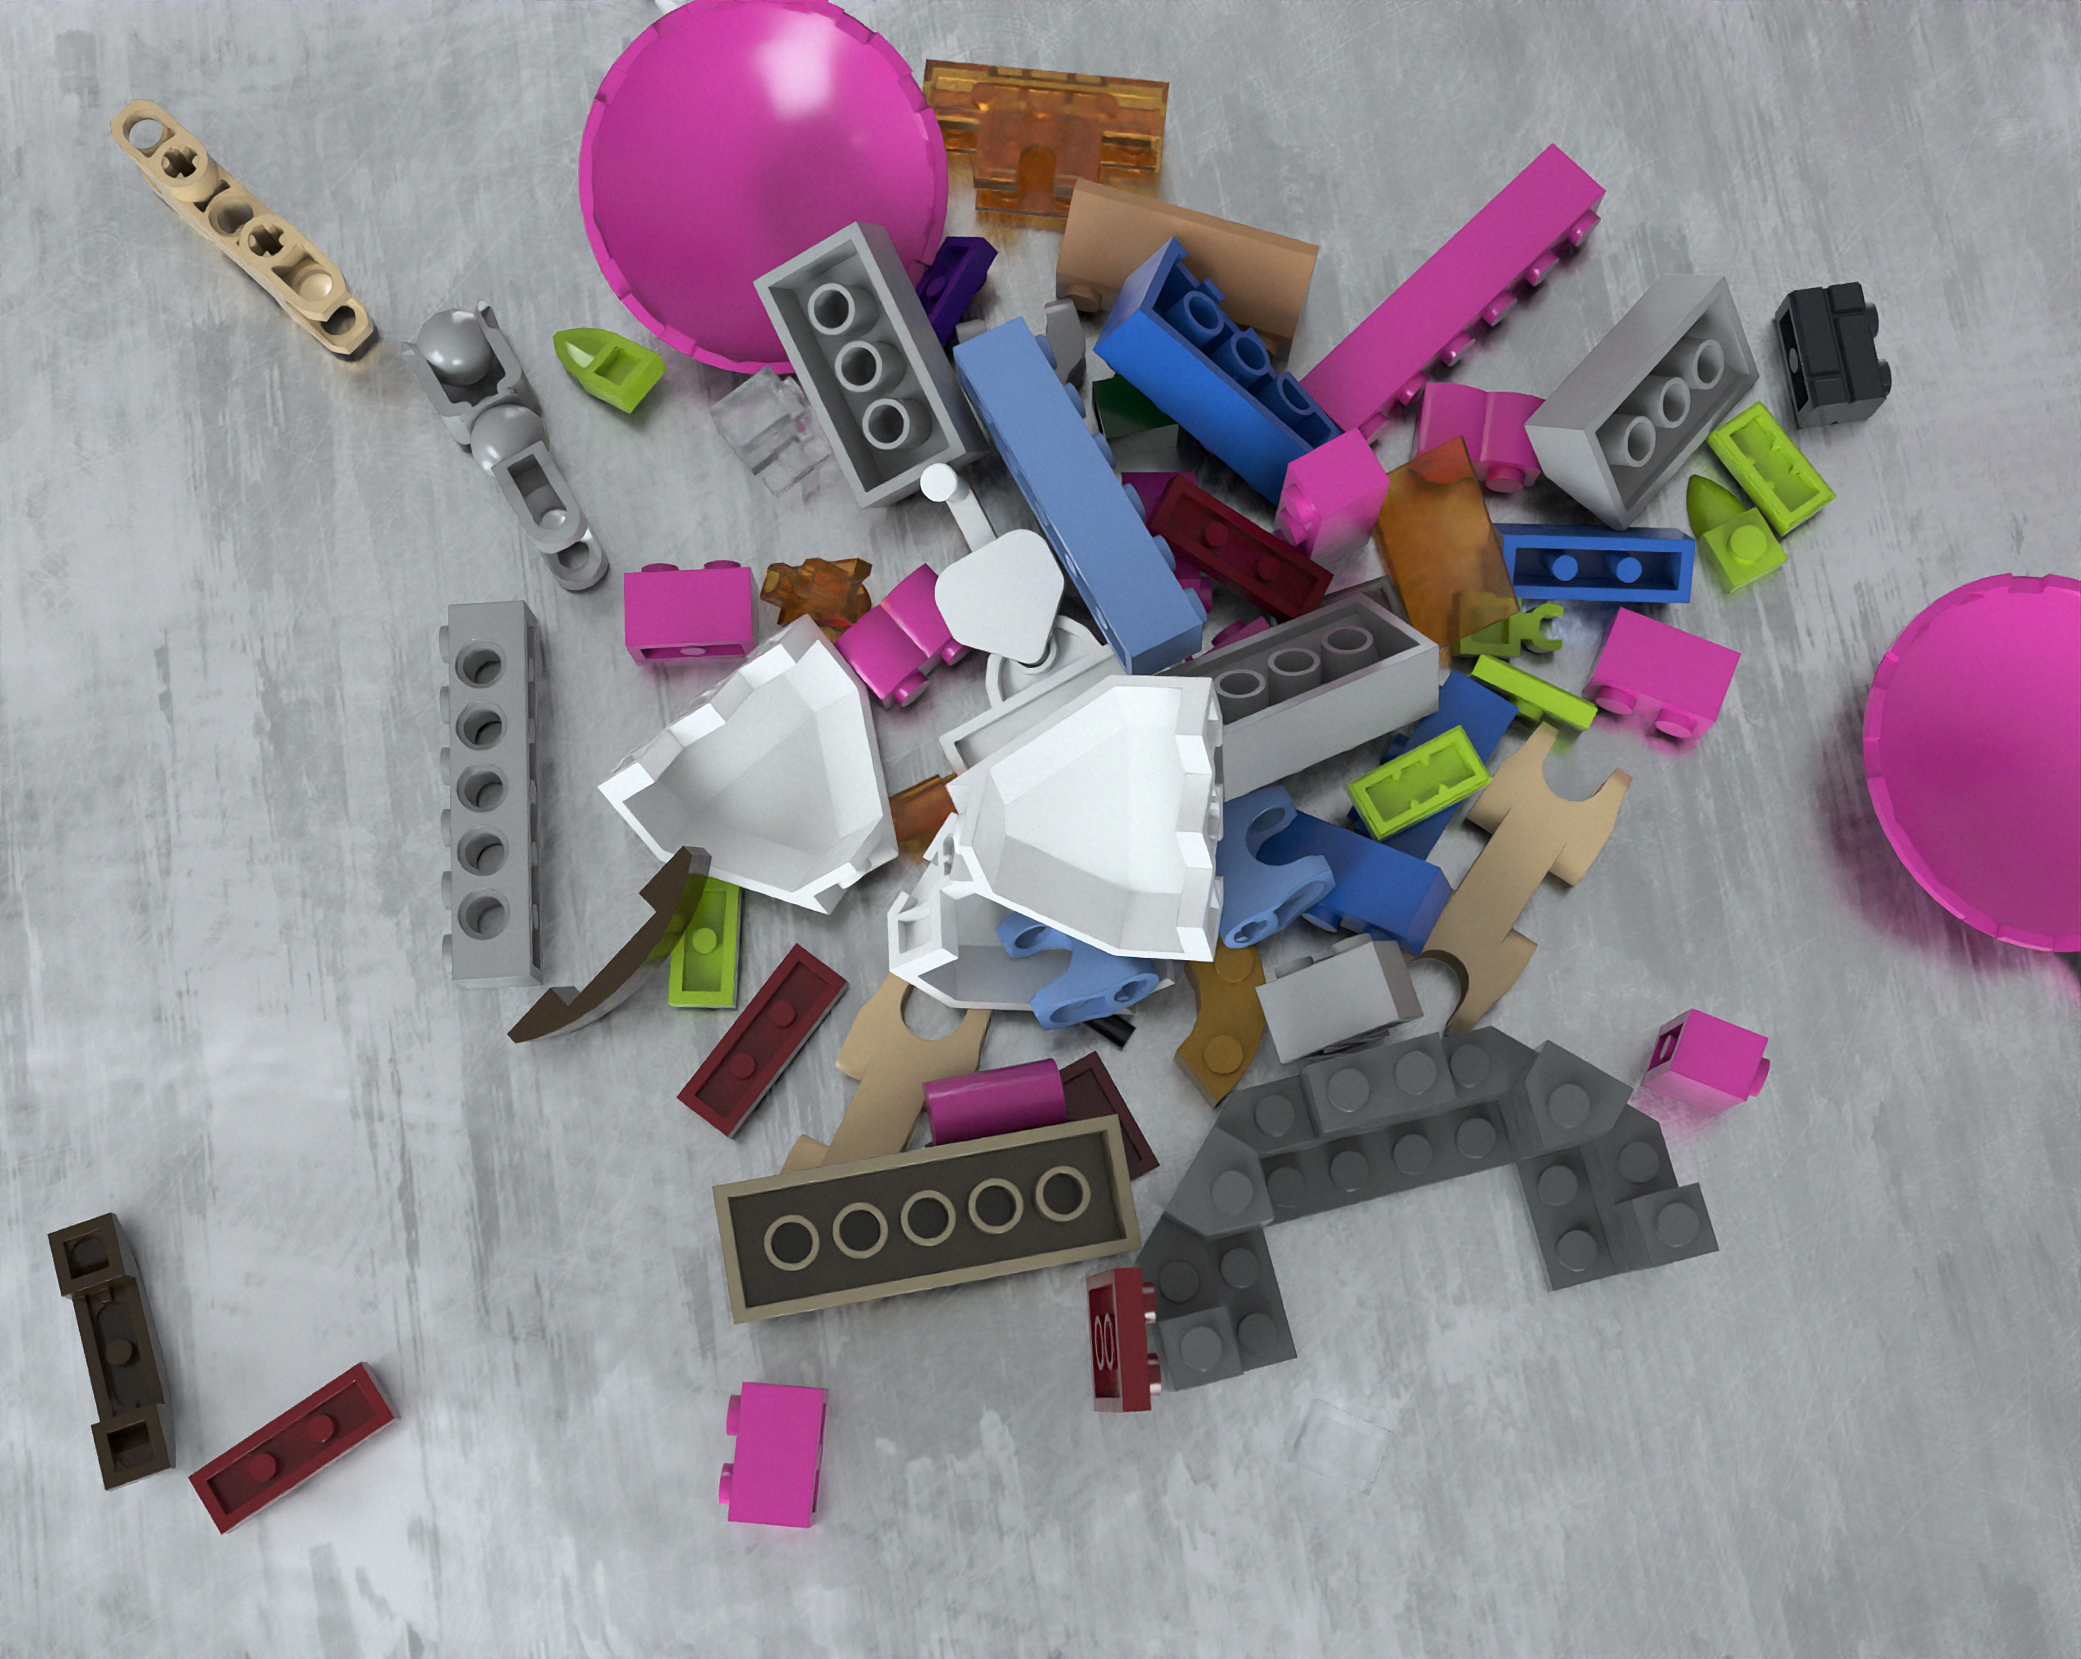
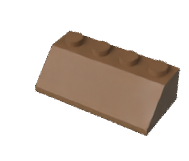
M1077 178L1056 268V297L1072 299L1075 308L1084 312H1096L1099 309L1111 312L1126 279L1174 236L1188 253L1180 261L1200 284L1208 277L1225 296L1218 305L1241 332H1245L1249 327H1252L1267 344L1264 348L1268 353L1270 362L1276 359L1288 363L1308 299L1319 250L1318 245Z

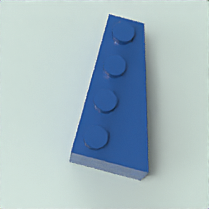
M1172 236L1126 279L1092 351L1101 357L1114 372L1122 375L1147 396L1161 412L1168 414L1199 440L1207 451L1215 454L1245 479L1246 483L1253 490L1260 492L1278 507L1288 464L1342 435V432L1290 371L1278 375L1270 365L1268 353L1264 348L1267 344L1252 327H1249L1245 332H1241L1218 305L1225 298L1224 294L1209 277L1202 284L1198 282L1180 261L1188 254L1187 251Z

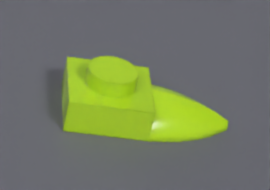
M574 328L559 331L553 335L554 348L559 360L571 374L579 379L585 390L589 394L629 414L667 371V367L658 353L611 331L598 328Z
M1697 474L1689 477L1686 502L1689 523L1698 545L1728 594L1784 565L1788 557L1757 506L1748 510L1736 496L1718 483Z

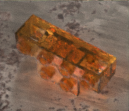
M926 59L922 93L928 106L933 107L945 151L976 154L973 172V185L977 189L975 210L1067 219L1077 178L1099 184L1101 167L1161 172L1169 82Z

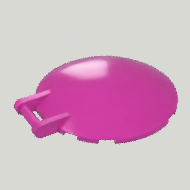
M694 0L658 19L626 47L601 82L587 115L578 157V192L585 233L594 258L607 283L636 320L657 338L677 351L721 369L760 375L796 373L753 281L855 221L885 226L914 289H916L927 267L932 266L942 239L948 204V167L943 137L933 107L928 106L921 89L911 74L913 70L898 51L880 33L873 32L859 20L845 13L844 9L829 3L828 0Z
M2012 573L1981 578L1941 596L1917 613L1899 632L1883 656L1872 681L1864 713L1862 741L1868 790L1883 831L1897 856L1914 879L1950 913L1985 934L2020 947L2047 952H2080L2081 581L2054 574H2047L2044 577L2012 576Z

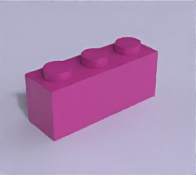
M1357 426L1290 462L1281 491L1273 525L1275 531L1271 534L1323 568L1368 544L1391 482Z

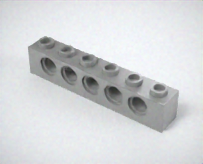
M524 600L448 605V626H441L439 630L440 655L443 663H449V686H442L440 689V713L443 723L449 724L450 747H443L440 754L442 780L444 785H450V809H443L441 835L444 846L451 847V871L443 872L441 892L444 907L446 910H451L452 934L444 935L442 941L443 965L446 973H452V980L467 990L543 985L537 618ZM489 661L501 662L500 672L494 680L485 684L475 683V674L481 665ZM491 721L502 722L501 733L494 742L488 745H476V733L482 725ZM501 782L503 792L500 799L492 806L485 808L477 807L476 797L479 790L488 783ZM493 843L503 844L504 854L500 863L490 870H478L477 858L480 851ZM490 906H503L505 917L502 925L492 933L480 934L478 919L481 913Z

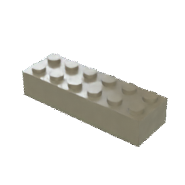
M1118 1114L712 1186L734 1325L1143 1249Z

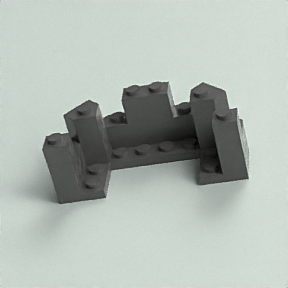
M1493 1026L1441 1039L1439 1032L1399 1041L1306 1065L1296 1076L1234 1091L1135 1260L1136 1267H1142L1143 1282H1152L1155 1290L1156 1321L1155 1324H1151L1167 1389L1170 1392H1180L1241 1376L1249 1370L1298 1358L1263 1228L1511 1164L1548 1292L1617 1274L1650 1269L1720 1251L1699 1182L1681 1187L1678 1186L1659 1122L1627 1104L1634 1090L1632 1087L1548 1039L1536 1048L1531 1049Z

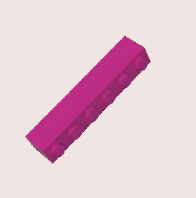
M1552 143L1302 378L1299 383L1339 428L1342 434L1357 426L1368 445H1370L1389 424L1386 416L1400 402L1406 407L1416 402L1420 398L1425 384L1432 383L1429 375L1443 361L1449 367L1459 361L1475 341V338L1471 335L1485 321L1491 326L1496 325L1515 305L1517 298L1514 294L1527 281L1533 286L1538 285L1554 269L1559 261V257L1556 254L1569 241L1577 247L1595 230L1601 221V218L1596 213L1606 190Z

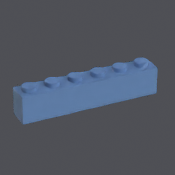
M1019 316L953 347L958 382L1126 675L1151 676L1202 651V625L1207 623V615L1203 604L1193 588L1189 587L1183 590L1174 576L1173 571L1176 570V563L1168 544L1161 535L1151 537L1142 521L1146 518V513L1138 493L1130 483L1121 486L1112 470L1116 467L1115 459L1106 439L1101 433L1091 435L1083 419L1086 418V411L1075 387L1071 383L1062 385L1054 370L1057 369L1056 359L1044 335L1033 336L1022 316Z

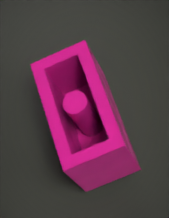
M716 560L704 564V569L679 570L677 566L672 564L655 563L643 566L641 572L624 573L625 647L635 663L747 658L746 655L759 645L758 586L750 567H741V564L735 561Z
M1620 607L1607 625L1582 692L1595 696L1596 703L1608 711L1623 715H1629L1633 711L1656 720V727L1667 734L1681 738H1690L1692 735L1701 737L1717 720L1741 653Z
M1691 1008L1661 1026L1640 1086L1711 1114L1718 1113L1747 1101L1749 1095L1756 1097L1759 1094L1770 1068V1060L1762 1057L1769 1038Z
M742 1382L741 1395H731L727 1412L726 1433L730 1436H737L734 1464H723L719 1485V1504L729 1505L728 1521L798 1528H811L815 1525L829 1389Z

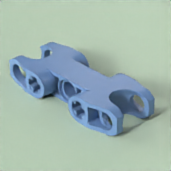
M1284 785L1264 787L1245 796L1236 797L1227 802L1223 801V838L1217 842L1215 876H1223V908L1219 934L1228 948L1238 949L1250 946L1287 928L1299 915L1322 900L1336 886L1332 870L1323 855L1306 856L1282 866L1266 865L1256 860V854L1261 845L1273 835L1287 828L1291 821L1298 816L1293 800ZM1017 911L1009 914L995 929L1011 959L1029 957L1050 948H1064L1072 952L1071 963L1064 974L1037 991L1035 996L1029 1001L1044 1031L1066 1028L1083 1021L1108 1017L1147 997L1159 984V976L1152 964V961L1158 958L1114 956Z

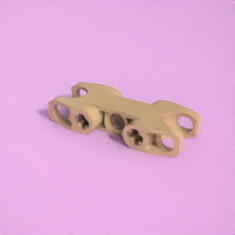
M134 99L109 122L114 141L140 167L141 174L148 185L200 235L212 240L278 301L286 313L325 347L333 352L351 354L374 331L368 311L350 293V286L341 270L288 220L270 211L209 155L199 140L158 105L151 101ZM146 119L161 123V138L152 147L141 149L134 147L130 143V130L136 123ZM341 305L348 306L356 315L355 324L351 330L338 336L325 332L322 321H328Z
M1545 721L1541 723L1531 737L1515 753L1502 762L1492 776L1493 781L1491 784L1484 788L1467 814V819L1492 834V836L1457 889L1452 891L1419 958L1401 951L1406 967L1420 959H1436L1447 964L1455 972L1460 983V998L1443 1031L1449 1036L1470 1031L1483 1014L1511 990L1538 947V944L1513 929V924L1548 871L1573 887L1579 883L1612 834L1620 805L1633 777L1616 768L1606 782L1599 787L1593 797L1584 801H1568L1558 797L1548 788L1543 777V763L1548 751L1557 739L1556 735L1559 730Z
M889 972L879 989L859 1010L837 1057L835 1069L861 1082L830 1146L802 1134L789 1153L780 1174L906 1152L924 1112H927L922 1082L979 1072L985 1039L995 1009L969 1008L962 1023L952 1034L943 1039L936 1040L920 1038L908 1030L904 1020L906 1003L914 985Z

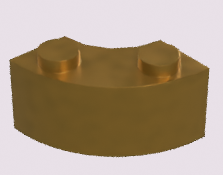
M1220 934L1217 937L1213 962L1186 960L1184 972L1195 992L1197 1019L1193 1031L1176 1050L1173 1059L1213 1110L1230 1095L1246 1073L1259 1047L1266 1020L1256 991V987L1266 984L1262 962L1256 946L1252 944L1238 949L1228 948Z

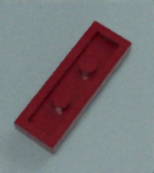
M1179 474L1168 480L1145 524L1151 537L1161 535L1172 553L1282 623L1317 610L1334 577V574Z
M796 943L676 1098L731 1139L849 986L848 981Z
M359 1362L190 1475L188 1479L221 1535L229 1534L401 1419V1416L368 1362Z

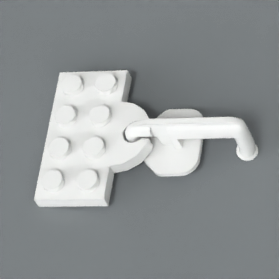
M935 463L928 466L921 475L920 486L922 491L933 501L942 502L946 500L972 553L949 565L940 574L935 586V601L953 638L957 642L991 653L987 662L985 686L992 708L937 738L956 777L985 759L986 755L1000 749L1109 675H1126L1110 645L1108 643L1104 645L1093 630L1067 616L1058 615L1066 589V577L1047 541L1039 534L1026 529L1012 530L998 537L971 483L957 474L950 466L943 463ZM1183 659V660H1181V661H1179V662H1177V663H1175V664H1173V665H1171V666H1169V667H1167V668H1165V669H1163V670H1161V671H1159V672H1157V673H1155V674H1158V673H1160V672H1163V671H1165V670H1168V669H1170V668H1173V667H1175V666H1178V665H1180V664H1183V663H1185L1186 661H1185V659ZM1024 663L1029 664V665H1031V666H1037V667H1035V668H1028V667H1026V665H1025Z

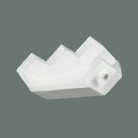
M806 613L761 642L746 655L749 659L748 662L737 668L730 676L720 682L718 680L714 681L677 712L679 717L656 738L650 740L647 737L627 753L599 784L598 788L659 860L668 862L682 846L703 847L712 856L708 876L830 915L852 884L866 873L898 857L899 850L867 686L809 614Z
M1109 675L947 783L946 788L958 812L954 825L955 853L948 881L1114 956L1213 962L1223 908V876H1215L1217 842L1223 838V784L1215 783V762L1213 758L1215 747H1220L1223 744V716L1212 678Z
M951 811L923 856L931 862L911 895L901 891L887 913L889 971L950 1008L1033 1011L1029 1001L1035 996L1037 991L1064 974L1071 963L1072 952L1064 948H1050L1029 957L1010 958L995 929L1015 910L948 881L955 853L954 825L958 816ZM1158 958L1152 961L1159 976V984L1153 992L1175 984L1173 959ZM1135 1004L1114 1014L1136 1015Z

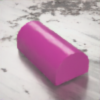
M1053 1058L922 1082L933 1147L1066 1123L1065 1096L1060 1073Z

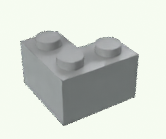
M1370 933L1356 935L1332 945L1333 956L1313 961L1312 956H1307L1276 967L1274 970L1277 979L1256 987L1282 1064L1335 1057L1390 1036L1389 1029L1424 1016L1397 940L1372 941Z

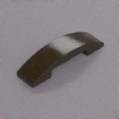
M682 846L639 892L656 913L581 993L575 986L549 988L507 1033L515 1044L540 1041L574 1031L599 1019L634 994L668 958L691 922L708 879L712 856L703 847Z
M110 1212L47 1234L61 1297L71 1299L73 1302L100 1422L91 1425L105 1491H113L176 1469L173 1411L161 1345L141 1275L117 1215Z

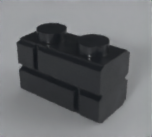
M1843 283L1830 285L1824 289L1822 287L1794 290L1788 293L1775 312L1799 427L1824 426L1833 422L1845 423L1872 417L1887 399L1886 396L1891 391L1892 377L1888 362L1877 357L1874 338H1876L1879 329L1878 312L1873 302H1865L1861 283Z

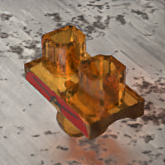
M819 557L806 559L802 565L793 567L783 562L773 563L767 568L760 599L781 608L777 625L786 627L808 613L819 628L831 627L837 632L844 633L851 625L857 624L859 618L871 610L872 601L870 594L862 582L870 576L873 565L860 558L826 561Z

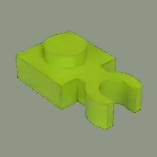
M1460 591L1454 593L1452 656L1478 658L1481 654L1487 653L1498 659H1515L1520 657L1521 642L1529 650L1536 653H1548L1563 648V640L1546 639L1540 633L1539 624L1542 618L1551 619L1563 616L1564 608L1549 603L1531 608L1526 613H1522V598H1499L1495 593Z

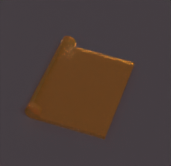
M1459 435L1386 473L1391 482L1376 520L1374 532L1403 621L1438 644L1439 649H1442L1521 612L1463 435Z

